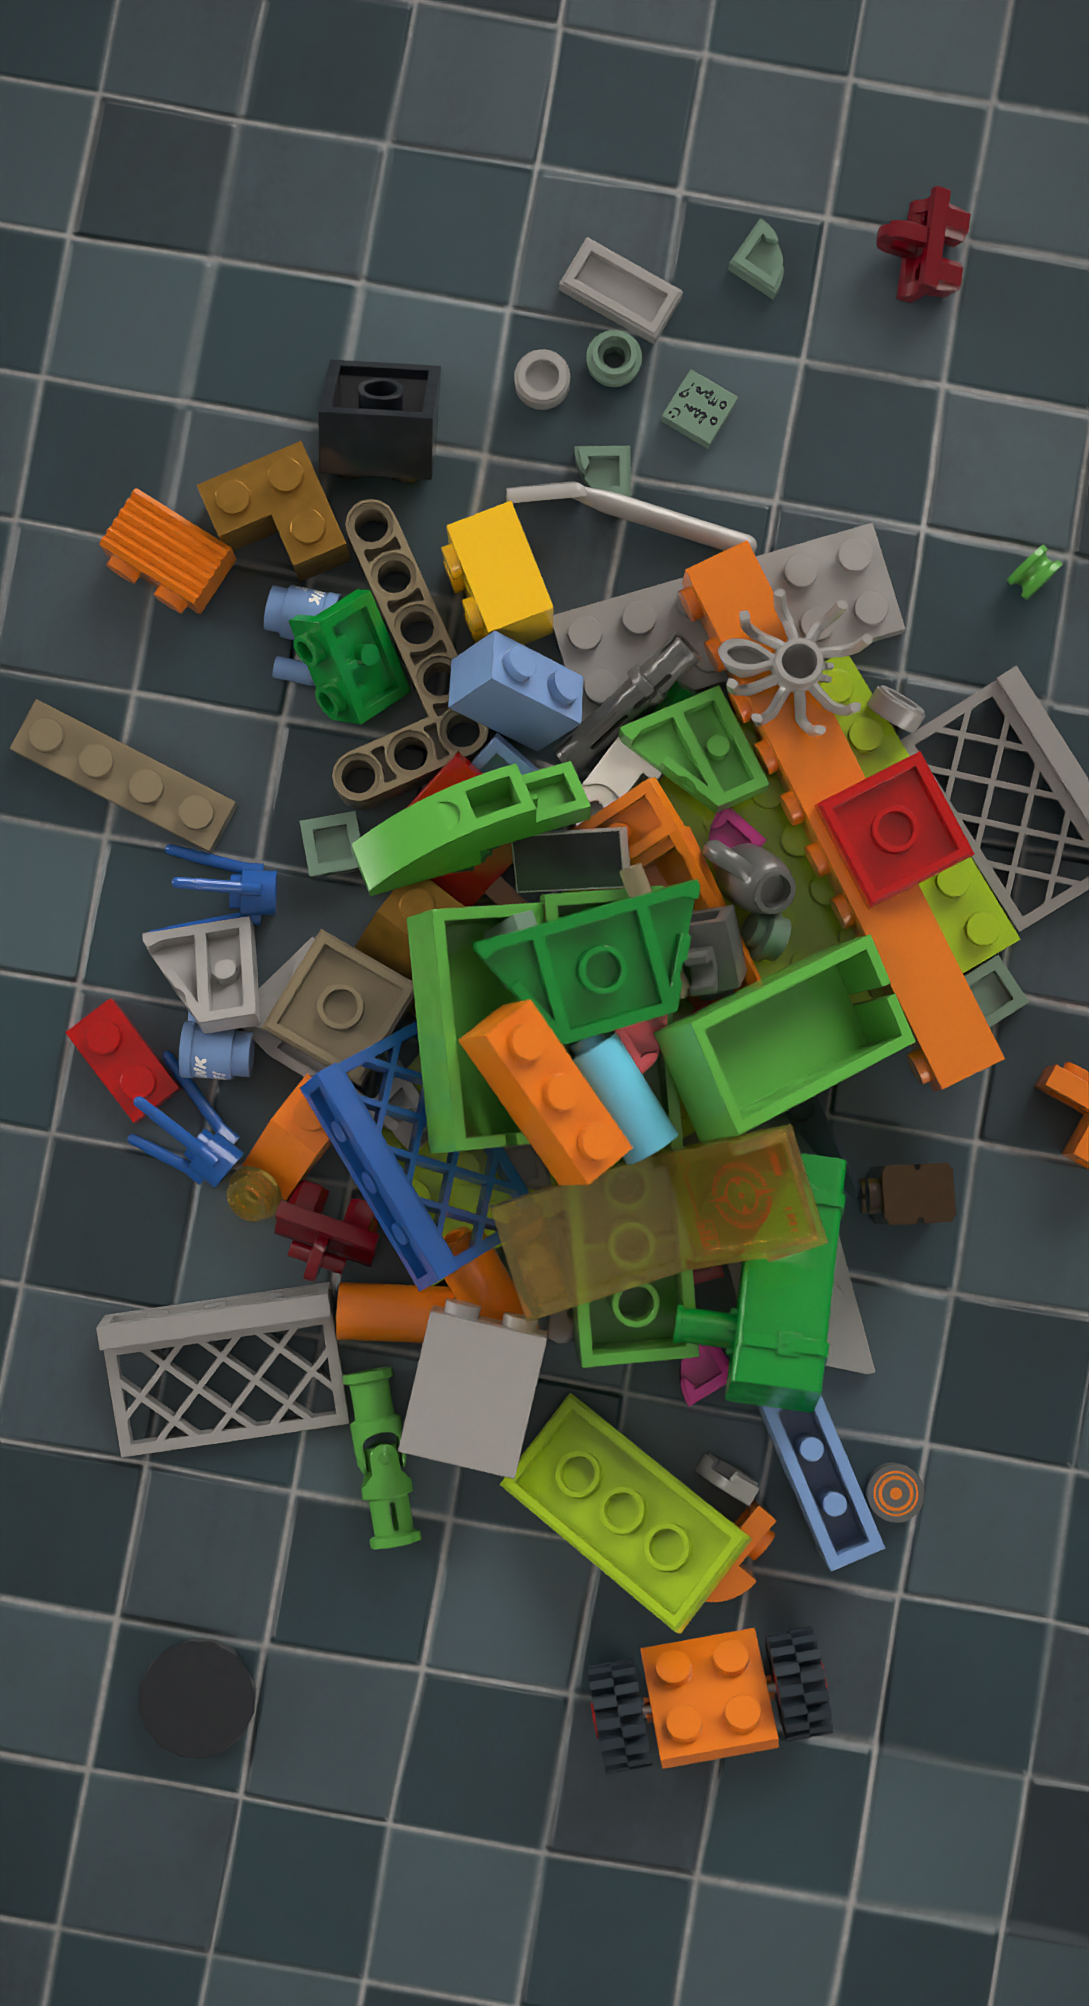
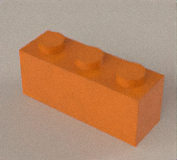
M531 999L501 1005L458 1039L461 1046L559 1185H589L633 1148Z

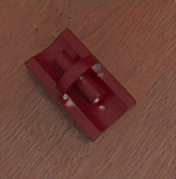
M301 1180L290 1197L289 1202L280 1201L275 1214L277 1222L274 1234L293 1240L287 1256L307 1263L303 1279L315 1283L321 1268L342 1275L347 1259L371 1267L377 1251L380 1234L376 1233L378 1220L368 1203L361 1199H351L343 1221L322 1215L330 1191L318 1184Z

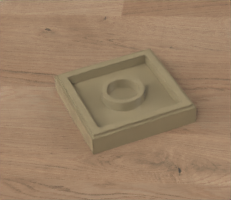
M321 929L261 1028L326 1067L334 1063L338 1064L397 1031L415 1001L413 982ZM360 1066L347 1073L350 1081L363 1088L373 1070Z

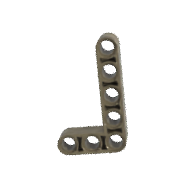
M374 499L360 501L351 508L345 523L351 549L427 718L349 751L338 759L332 774L334 786L345 804L360 810L373 808L429 783L457 751L471 762L490 740L488 727L448 708L449 693L437 696L431 694L425 688L428 678L434 673L446 672L451 675V661L458 655L395 514L388 505ZM371 521L381 522L388 528L385 536L375 542L362 540L359 538L358 532L364 524ZM399 571L410 577V583L407 588L398 593H389L380 586L384 576L390 572ZM413 622H425L433 628L432 636L425 643L411 644L403 638L404 630ZM463 722L474 725L480 732L477 741L471 746L464 748L455 746L448 739V733L451 728ZM417 745L425 749L428 755L423 766L416 770H405L396 763L398 753L406 746ZM360 767L368 768L375 774L374 784L369 790L358 794L345 788V780L349 772Z

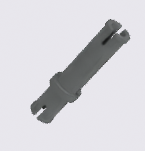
M674 633L672 638L642 666L639 664L633 666L627 672L629 678L622 686L595 709L560 744L554 747L556 756L562 763L571 761L576 774H580L593 758L618 737L621 726L633 722L652 704L659 705L667 698L666 691L673 683L702 659L699 656V652L682 634Z

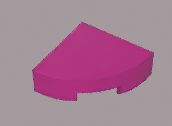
M731 808L716 813L708 841L719 840L730 849L744 843H753L762 847L767 841ZM712 863L716 870L718 865Z
M698 1345L699 1357L682 1358L679 1379L681 1391L688 1406L727 1384L729 1361L721 1348Z

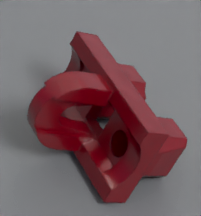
M936 185L931 189L930 197L914 200L909 204L907 221L892 220L890 224H885L878 228L877 248L885 253L902 258L897 300L912 303L924 295L948 297L961 287L963 275L961 263L943 258L942 253L944 244L956 247L964 242L969 231L971 214L949 204L950 189Z

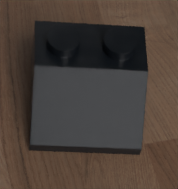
M330 359L318 410L319 473L335 474L339 478L348 480L359 479L364 476L391 477L393 480L402 483L416 482L420 479L432 480L437 444L441 366Z

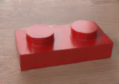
M109 998L65 1032L133 1123H138L147 1116L134 1105L133 1101L136 1097L141 1096L158 1108L182 1089L117 1002L112 998Z

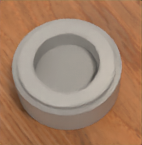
M545 349L534 350L522 357L516 366L514 377L516 393L527 406L537 410H547L558 406L566 398L570 388V371L567 363L559 354Z
M883 685L876 687L867 702V706L875 713L911 733L916 732L926 716L924 714L925 711L915 702Z

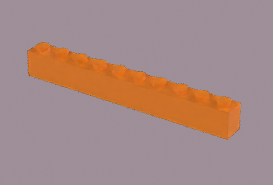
M748 540L685 569L682 581L684 589L678 591L682 606L691 622L700 619L709 637V640L704 641L703 645L714 670L717 673L725 670L728 678L736 680L739 685L753 683L772 673L768 670L747 678H740L730 673L719 657L718 648L722 643L731 638L745 639L761 645L771 653L776 651L752 639L743 632L739 620L741 611L748 610L751 623L759 630L783 642L788 641L783 624L774 609V592ZM778 684L750 696H737L728 693L731 705L740 722L745 724L750 721L758 736L759 742L754 744V750L762 768L767 775L775 772L785 793L779 795V800L786 817L792 826L801 824L810 842L809 845L804 847V850L814 873L818 878L826 875L836 896L830 898V904L838 922L843 929L852 927L857 938L869 934L872 936L891 982L881 988L885 996L896 994L916 1041L910 1045L913 1051L906 1054V1057L917 1081L921 1085L929 1083L934 1092L949 1087L1004 1060L1005 1058L919 884L868 910L814 807L826 798L866 779L834 713L824 709L808 690L805 691L807 719L813 726L821 725L826 728V732L823 735L812 737L807 735L795 721L793 692L789 693L778 715L773 720L762 726H755L751 714H761L767 710L780 687Z

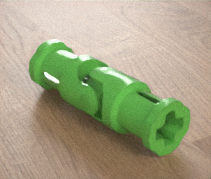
M393 1366L367 1369L342 1375L343 1385H347L350 1388L355 1421L350 1424L356 1461L362 1474L365 1475L361 1485L362 1499L369 1501L374 1529V1536L369 1540L371 1549L399 1547L422 1539L421 1530L414 1528L409 1493L413 1491L412 1478L401 1470V1467L404 1468L406 1465L407 1454L398 1452L403 1425L401 1415L396 1414L393 1408L389 1378L394 1375ZM391 1432L396 1439V1442L390 1443L376 1441L363 1448L367 1438L379 1433ZM389 1505H391V1511H392V1517H393L394 1525L392 1524V1518H391V1512H390V1507H389Z

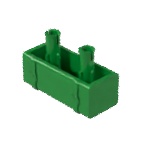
M761 1148L758 1149L754 1167L765 1176L770 1186L764 1185L766 1182L760 1180L762 1177L761 1175L757 1176L758 1172H755V1174L752 1172L751 1180L756 1184L757 1188L778 1189L760 1195V1204L754 1212L749 1214L741 1213L734 1209L729 1201H710L720 1196L693 1191L701 1218L692 1195L689 1229L699 1228L697 1221L714 1218L718 1231L740 1234V1240H744L736 1308H731V1313L678 1305L673 1343L679 1344V1342L726 1349V1355H730L725 1400L801 1412H813L821 1397L824 1367L829 1357L830 1344L827 1342L839 1226L845 1208L846 1196L843 1194L846 1161L840 1158L777 1150L784 1174L777 1175L770 1149ZM772 1149V1153L777 1155L776 1150ZM751 1183L750 1195L746 1194L745 1199L731 1197L730 1199L738 1209L744 1211L746 1204L751 1209L756 1206L758 1195ZM770 1194L773 1195V1207L770 1216L763 1224L753 1228L741 1227L734 1224L725 1217V1215L721 1212L720 1208L717 1205L723 1204V1206H721L722 1209L725 1208V1213L727 1214L729 1212V1217L731 1218L733 1216L734 1221L738 1219V1223L740 1224L741 1221H743L744 1225H746V1222H748V1224L751 1225V1221H753V1224H756L755 1220H757L759 1223V1218L761 1217L763 1220L764 1217L762 1215H767L765 1210L769 1211L767 1205L770 1206V1203H768L770 1197L767 1196ZM794 1206V1209L787 1210L786 1207ZM789 1213H796L799 1221L798 1224H791ZM713 1220L700 1222V1224L706 1223L707 1227L701 1229L712 1228V1230L716 1231ZM793 1228H801V1230L793 1231Z

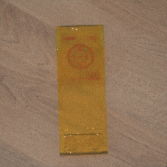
M790 1124L745 1133L739 1136L658 1151L631 1165L623 1162L611 1166L589 1185L555 1184L490 1205L526 1322L686 1270L765 1258L768 1262L828 1243L793 1128Z

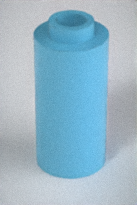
M616 1031L606 1035L592 1036L572 1042L569 1045L573 1053L571 1059L633 1147L623 1156L627 1165L637 1163L649 1157L677 1137V1130Z

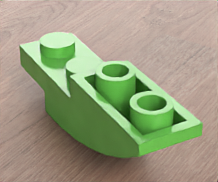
M571 761L521 775L518 765L515 763L455 784L398 812L352 843V851L370 896H374L481 864V851L589 820L591 805Z

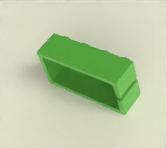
M543 902L432 909L407 917L430 1153L530 1144L458 1039L501 1005L519 1002L508 988L504 989L499 978L474 952L472 943L484 940L485 932L514 914L532 910L537 924L545 922Z
M871 934L830 945L653 1032L700 1142L739 1136L916 1042L896 994L854 1004L850 1000L849 995L880 988L891 983Z

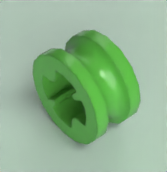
M1044 544L1031 554L1006 580L1010 585L1019 584L1022 587L1023 592L1021 596L1025 600L1029 599L1063 565L1059 560L1051 561L1048 559V548Z

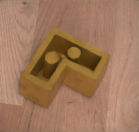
M302 441L196 485L220 541L230 546L233 551L278 532L300 582L351 561L345 539Z

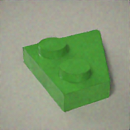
M719 685L620 727L618 736L624 745L715 814L765 793L770 785Z

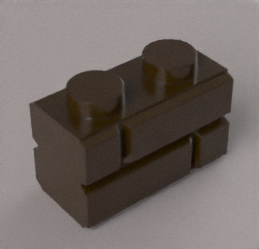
M948 1162L870 1167L869 1172L866 1173L867 1179L858 1180L860 1187V1196L858 1197L860 1213H868L869 1218L872 1219L874 1224L903 1225L952 1222L954 1216H956L953 1168L950 1167Z

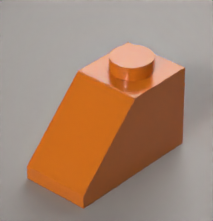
M308 1073L271 1118L242 1164L245 1169L286 1201L294 1193L301 1180L306 1178L332 1145V1142L300 1090V1087L312 1077Z

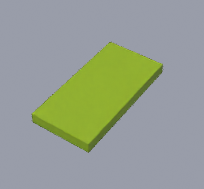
M569 1393L519 1458L515 1479L505 1477L500 1483V1486L673 1631L679 1634L682 1633L752 1540L749 1535L572 1393Z

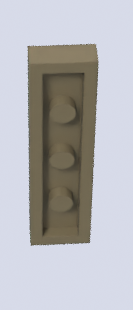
M37 699L9 748L14 753L213 854L238 807L236 801Z

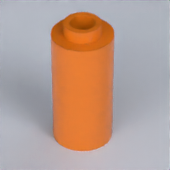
M460 1227L443 1237L454 1256L469 1249L472 1230L468 1227ZM483 1232L482 1240L487 1238L485 1232ZM494 1247L444 1277L456 1299L479 1305L481 1307L479 1315L502 1320L504 1312H510L535 1318Z
M340 1282L336 1314L337 1340L423 1343L433 1305L445 1307L446 1299L456 1298L448 1286H429L419 1291L416 1285Z

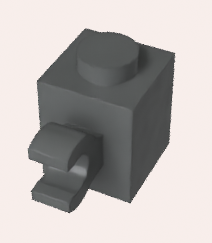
M734 905L693 911L688 933L691 936L688 957L682 965L690 985V993L692 997L699 996L701 1000L706 1001L722 999L734 993V989L740 988L747 972Z

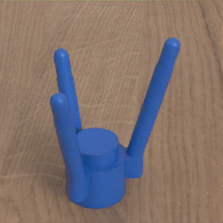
M168 844L165 847V851L169 855L237 873L231 874L230 880L174 877L171 883L173 887L180 889L229 893V908L240 909V912L167 926L149 932L250 916L253 925L261 926V915L275 916L277 871L264 870V863L241 862L174 844Z
M164 1051L162 1053V1060L216 1134L213 1135L205 1128L195 1138L157 1107H154L143 1097L138 1096L133 1101L134 1105L188 1148L183 1155L190 1161L136 1134H130L127 1141L156 1159L184 1172L198 1185L205 1180L213 1188H216L244 1155V1152L234 1145L240 1136L223 1122L191 1078L180 1077L179 1062L170 1051Z

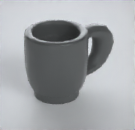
M709 840L704 844V857L718 865L716 869V883L726 900L758 915L778 914L792 903L796 891L795 881L790 869L779 857L753 843L739 844L731 849L719 840Z

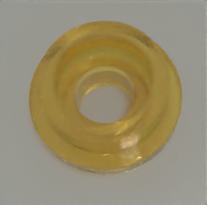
M244 1166L231 1176L229 1187L226 1191V1199L229 1207L237 1216L246 1221L257 1222L261 1219L270 1218L277 1212L282 1200V1193L271 1174L254 1166Z

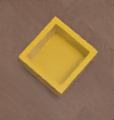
M512 501L446 525L449 544L441 547L445 560L443 565L454 593L456 594L464 590L467 596L466 599L461 600L465 610L463 615L474 644L494 630L522 645L553 634L554 607Z

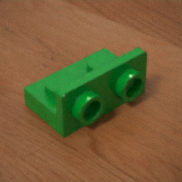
M357 589L315 616L298 614L289 620V625L295 637V651L302 662L308 667L316 686L315 697L317 703L331 720L363 724L411 692L371 590Z

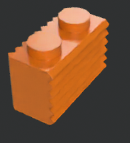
M137 488L132 491L130 498L126 500L124 507L120 509L118 516L113 520L112 525L107 529L105 536L101 538L99 543L105 554L110 558L106 564L109 569L132 584H135L140 577L154 585L157 590L153 595L163 604L180 614L188 607L201 615L237 560L230 546Z

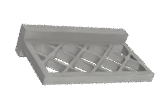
M1017 665L997 677L991 684L920 727L915 733H911L901 739L902 744L911 756L919 752L915 745L934 733L958 738L951 770L928 766L932 774L949 777L946 792L943 791L939 783L938 785L975 853L971 857L1018 932L1089 890V876L1082 881L1057 876L1064 844L1089 850V779ZM990 698L994 700L1005 717L1000 739L966 732L971 710ZM964 715L960 731L945 728ZM1009 725L1021 744L1006 741ZM964 740L997 747L990 778L957 771ZM1004 748L1024 752L1029 755L1035 765L1030 787L996 780ZM1039 773L1051 792L1036 789ZM955 778L988 786L981 818L958 813L950 802ZM994 787L1028 794L1020 826L987 819ZM1034 796L1058 801L1065 812L1060 835L1027 828ZM963 821L979 824L975 840ZM1070 822L1082 840L1066 837ZM985 826L1018 833L1011 865L986 859L980 849ZM1025 835L1058 842L1050 874L1017 867ZM993 869L1009 872L1006 887L1003 886ZM1015 874L1048 881L1043 904L1022 916L1010 897ZM1055 883L1072 886L1052 898Z
M331 1282L104 1315L96 1330L99 1348L104 1350L121 1458L350 1424L346 1388L342 1381L343 1369L340 1349L336 1337ZM323 1325L326 1347L313 1364L286 1345L298 1328ZM287 1330L280 1340L270 1333ZM256 1335L274 1348L256 1372L229 1353L240 1337ZM230 1339L224 1348L220 1347L215 1342H213L216 1340ZM198 1343L216 1356V1359L200 1380L172 1362L183 1345ZM173 1347L167 1357L156 1350ZM142 1352L160 1366L142 1389L123 1376L119 1355ZM279 1353L306 1371L289 1396L262 1377ZM327 1357L330 1376L319 1369ZM222 1361L250 1380L233 1404L205 1385ZM165 1370L193 1389L176 1412L148 1393ZM314 1377L333 1390L336 1410L312 1413L295 1400L311 1378ZM255 1385L282 1403L271 1420L256 1422L238 1409ZM125 1390L135 1397L129 1408ZM198 1394L225 1412L215 1428L199 1430L181 1417ZM141 1402L169 1421L157 1437L133 1440L130 1416ZM288 1409L298 1415L282 1418ZM231 1417L241 1423L239 1425L225 1426ZM174 1426L184 1432L168 1435Z

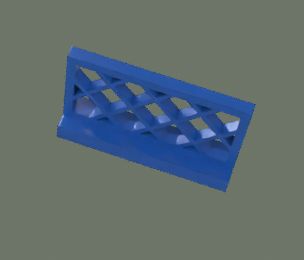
M417 1021L342 1062L334 1063L317 1072L300 1087V1090L418 1290L422 1291L544 1216L503 1147L483 1149L487 1155L484 1174L458 1167L457 1161L460 1151L448 1152L446 1163L418 1155L424 1127L427 1128L422 1073L397 1065L401 1044L415 1036L418 1039ZM389 1051L387 1062L376 1059L378 1056ZM360 1066L384 1073L378 1100L359 1095L347 1073ZM394 1077L422 1085L416 1112L388 1104ZM368 1110L375 1112L374 1119L372 1118ZM385 1115L413 1124L408 1151L389 1146L381 1133ZM398 1161L405 1162L404 1169H402ZM415 1166L443 1174L438 1202L418 1196L412 1186ZM496 1172L499 1175L500 1179L495 1178ZM454 1178L481 1186L476 1214L448 1205ZM492 1189L510 1194L522 1216L510 1224L488 1218L487 1213ZM428 1211H429V1212H432V1213H435L434 1221H433V1219L431 1218V1216H430V1214L428 1213ZM446 1217L473 1225L469 1249L457 1256L453 1255L442 1236ZM484 1228L496 1231L482 1240Z

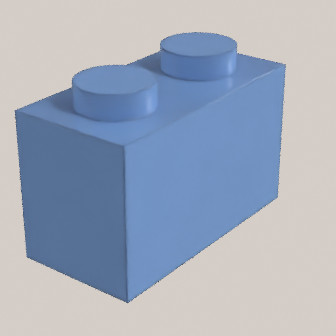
M495 630L451 661L448 708L538 752L581 724L583 676Z

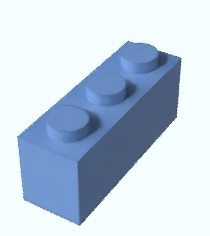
M822 1396L813 1412L757 1405L821 1561L826 1567L833 1571L885 1549Z

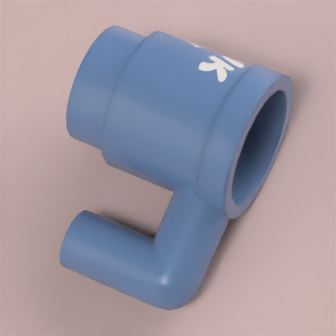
M273 585L266 603L264 629L279 633L281 638L294 640L295 637L289 625L290 619L298 614L315 616L341 600L342 595L290 585L289 588ZM282 656L276 657L273 666V678L315 686L307 665L302 661Z
M188 1011V1019L183 1024L179 1046L180 1077L233 1080L234 1076L251 1077L255 1053V1041L252 1039L254 1032L232 1029L204 1034Z

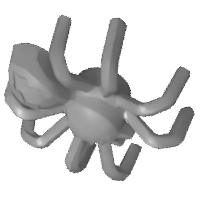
M777 588L773 593L774 609L783 624L788 641L783 642L759 630L751 623L748 610H744L739 614L740 627L743 632L752 639L775 649V653L769 652L755 642L738 638L728 639L718 648L719 657L725 668L740 678L753 677L768 670L772 674L745 685H739L736 680L729 678L727 680V691L732 695L750 696L778 684L780 687L767 710L761 714H751L755 726H762L773 720L778 715L789 693L793 692L795 721L798 726L809 736L823 735L826 732V728L821 725L813 726L807 719L805 691L808 690L824 709L832 713L850 716L860 711L861 705L858 702L845 706L833 701L817 682L829 683L832 677L822 672L833 669L834 664L823 662V658L845 657L859 653L872 643L873 637L866 633L855 642L832 647L819 648L815 644L821 632L839 619L848 609L847 601L839 600L811 626L805 638H799L794 621L786 606V591Z

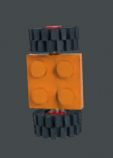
M806 1626L765 1634L767 1659L771 1676L764 1673L755 1628L640 1648L649 1697L643 1698L644 1706L641 1704L633 1658L587 1666L592 1695V1703L590 1704L596 1738L600 1742L605 1774L652 1767L644 1721L646 1717L648 1723L654 1722L662 1769L779 1748V1738L771 1701L775 1700L776 1707L778 1708L779 1720L786 1742L832 1734L833 1722L827 1681L813 1627Z

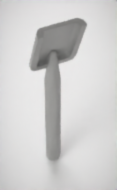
M574 481L505 488L506 502L520 503L573 498L603 513L723 551L748 540L754 553L757 549L756 540L751 535L612 491L585 487Z

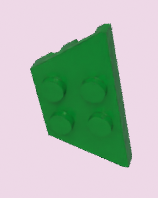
M692 879L472 943L473 949L518 1001L531 999L562 1045L677 1012L682 988L680 975L682 965L688 957L691 936L688 933L694 901L699 898L698 879Z

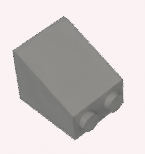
M446 1299L445 1307L433 1305L430 1311L398 1452L515 1479L548 1331L537 1329L538 1320L529 1316L504 1312L502 1320L479 1315L481 1309L479 1305L456 1299Z

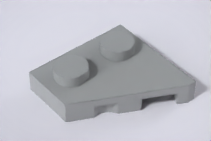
M250 916L143 933V942L149 954L204 1034L261 1025L255 927Z

